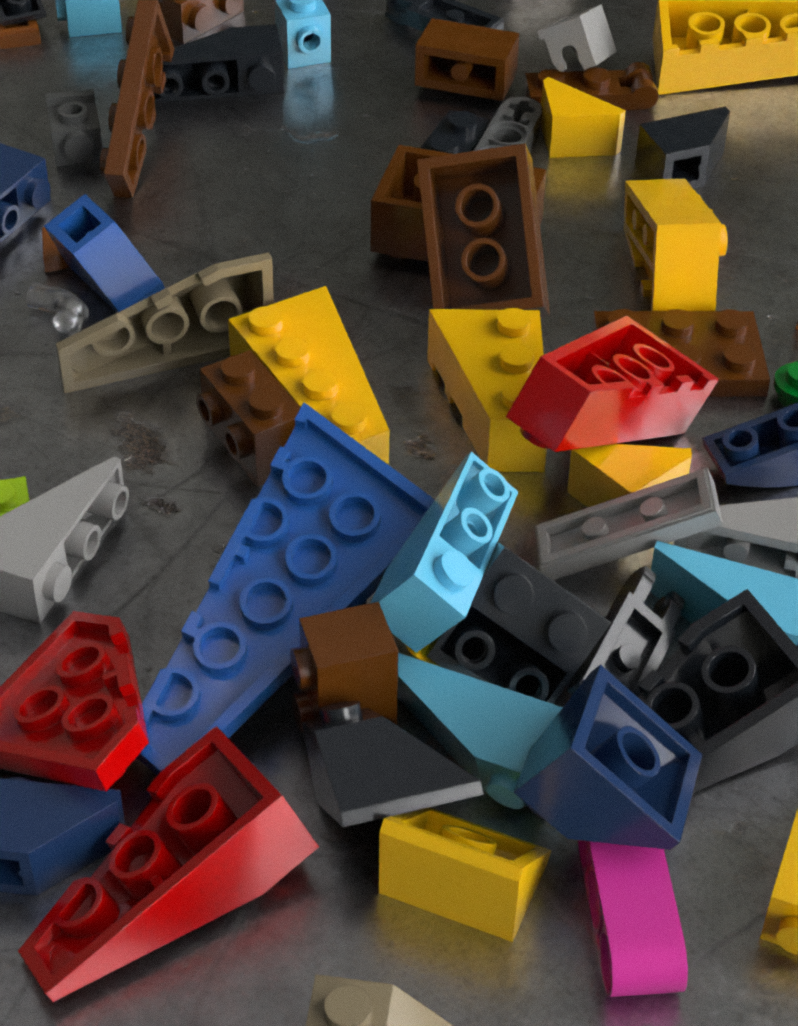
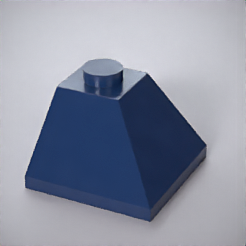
M600 664L590 672L530 748L513 793L523 800L536 816L545 819L567 839L670 850L681 841L703 754Z

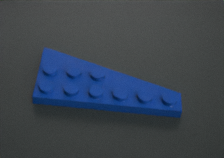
M304 402L294 419L295 427L284 447H279L270 464L271 472L257 498L251 499L208 580L209 588L197 611H191L181 630L182 639L167 667L160 669L142 703L149 743L136 758L157 776L165 767L215 726L229 739L293 675L290 650L300 647L299 618L362 605L377 590L387 567L435 500Z

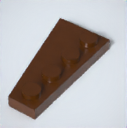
M138 0L135 16H129L126 23V42L129 48L127 58L121 59L118 64L117 83L120 93L118 103H112L109 110L108 125L112 133L109 147H103L100 155V174L106 178L113 195L116 197H134L147 150L146 138L142 134V130L153 129L156 118L153 93H163L166 82V74L162 72L163 61L171 62L175 50L158 0Z

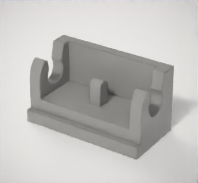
M602 4L563 17L537 31L539 39H545L552 63L560 72L567 69L566 61L562 56V50L565 46H572L584 70L598 65L617 52Z

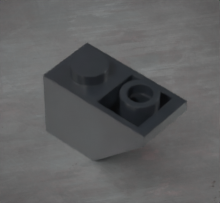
M724 106L640 124L635 166L647 180L685 178L693 189L704 187L724 152L730 110Z

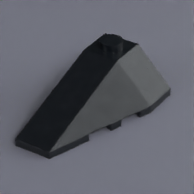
M748 589L692 623L678 639L680 648L659 672L652 669L638 685L641 693L637 697L703 754L693 793L773 759L798 744V647Z

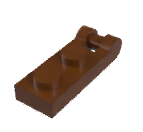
M634 62L625 70L589 68L585 71L560 72L556 69H545L540 72L525 73V95L540 104L543 80L547 77L624 110L650 109L657 103L659 98L657 87L653 82L651 69L644 62Z

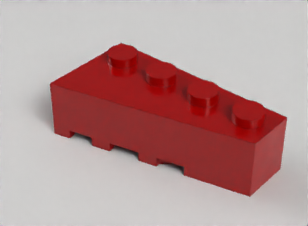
M626 315L540 356L505 417L520 427L522 436L530 443L541 448H550L554 452L685 434L719 381V378Z

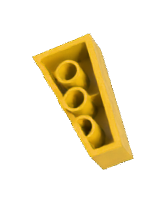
M657 0L652 40L658 94L664 95L797 76L798 0Z
M326 286L268 306L258 307L250 312L228 319L230 356L251 350L300 407L303 402L389 465L390 430Z

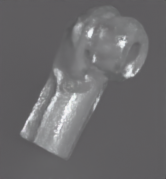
M34 282L30 286L26 299L29 308L56 314L53 317L52 324L54 328H57L58 331L64 334L74 335L81 331L82 322L88 320L89 309L78 295L67 289Z

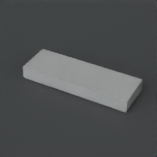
M708 467L536 525L535 532L540 571L552 580H556L654 548L657 541L669 543L723 525L715 483Z

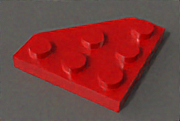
M73 611L0 686V769L107 792L124 775L128 766L149 743L130 637L120 617Z

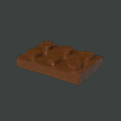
M628 309L594 311L592 331L627 315L719 378V381L708 397H767L770 376L754 311H738L733 309L723 311H685L681 309L669 311H631Z

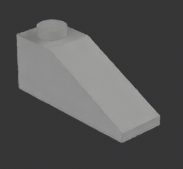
M798 497L719 505L723 525L674 541L675 546L798 579Z

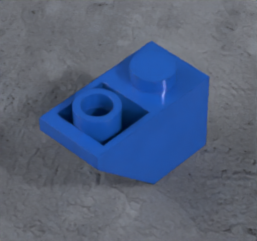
M86 194L44 225L66 264L116 313L165 288L160 278L116 222Z

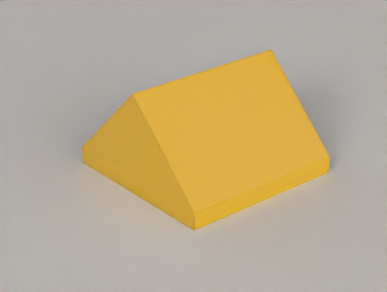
M430 807L389 816L383 819L379 832V894L513 942L548 864L551 850Z

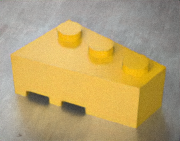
M685 178L625 181L623 230L634 267H645L648 280H641L640 288L643 297L652 296L651 311H669L672 309L716 311L719 256L726 255L728 244L726 226L721 224L713 210L706 205L700 194L696 193Z
M507 308L504 310L429 309L427 361L432 371L437 370L445 384L444 393L449 402H455L463 417L462 426L479 458L490 468L498 472H545L547 449L538 447L526 440L520 432V427L505 417L540 356L544 355L540 310H522L518 308Z

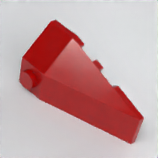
M217 726L158 774L146 789L153 799L130 827L119 823L105 842L112 850L90 878L84 877L71 883L18 950L45 994L53 1002L265 894L319 848L316 841L281 793Z

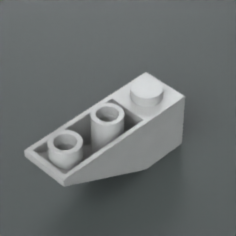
M111 457L0 516V612L40 624L54 603L61 602L65 598L76 572L85 560L89 561L94 557L105 531L112 521L119 520L126 510L129 490L124 485L120 458Z

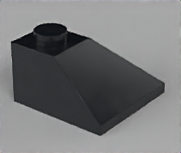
M344 701L323 706L318 709L319 719L302 722L316 801L342 827L484 795L481 780L369 708L361 709L360 701Z

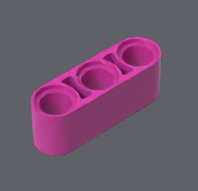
M578 840L581 867L603 984L607 996L620 997L685 992L688 981L687 952L664 849Z

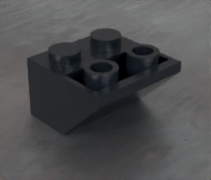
M497 542L466 617L432 641L425 655L443 668L554 704L612 622L506 546Z

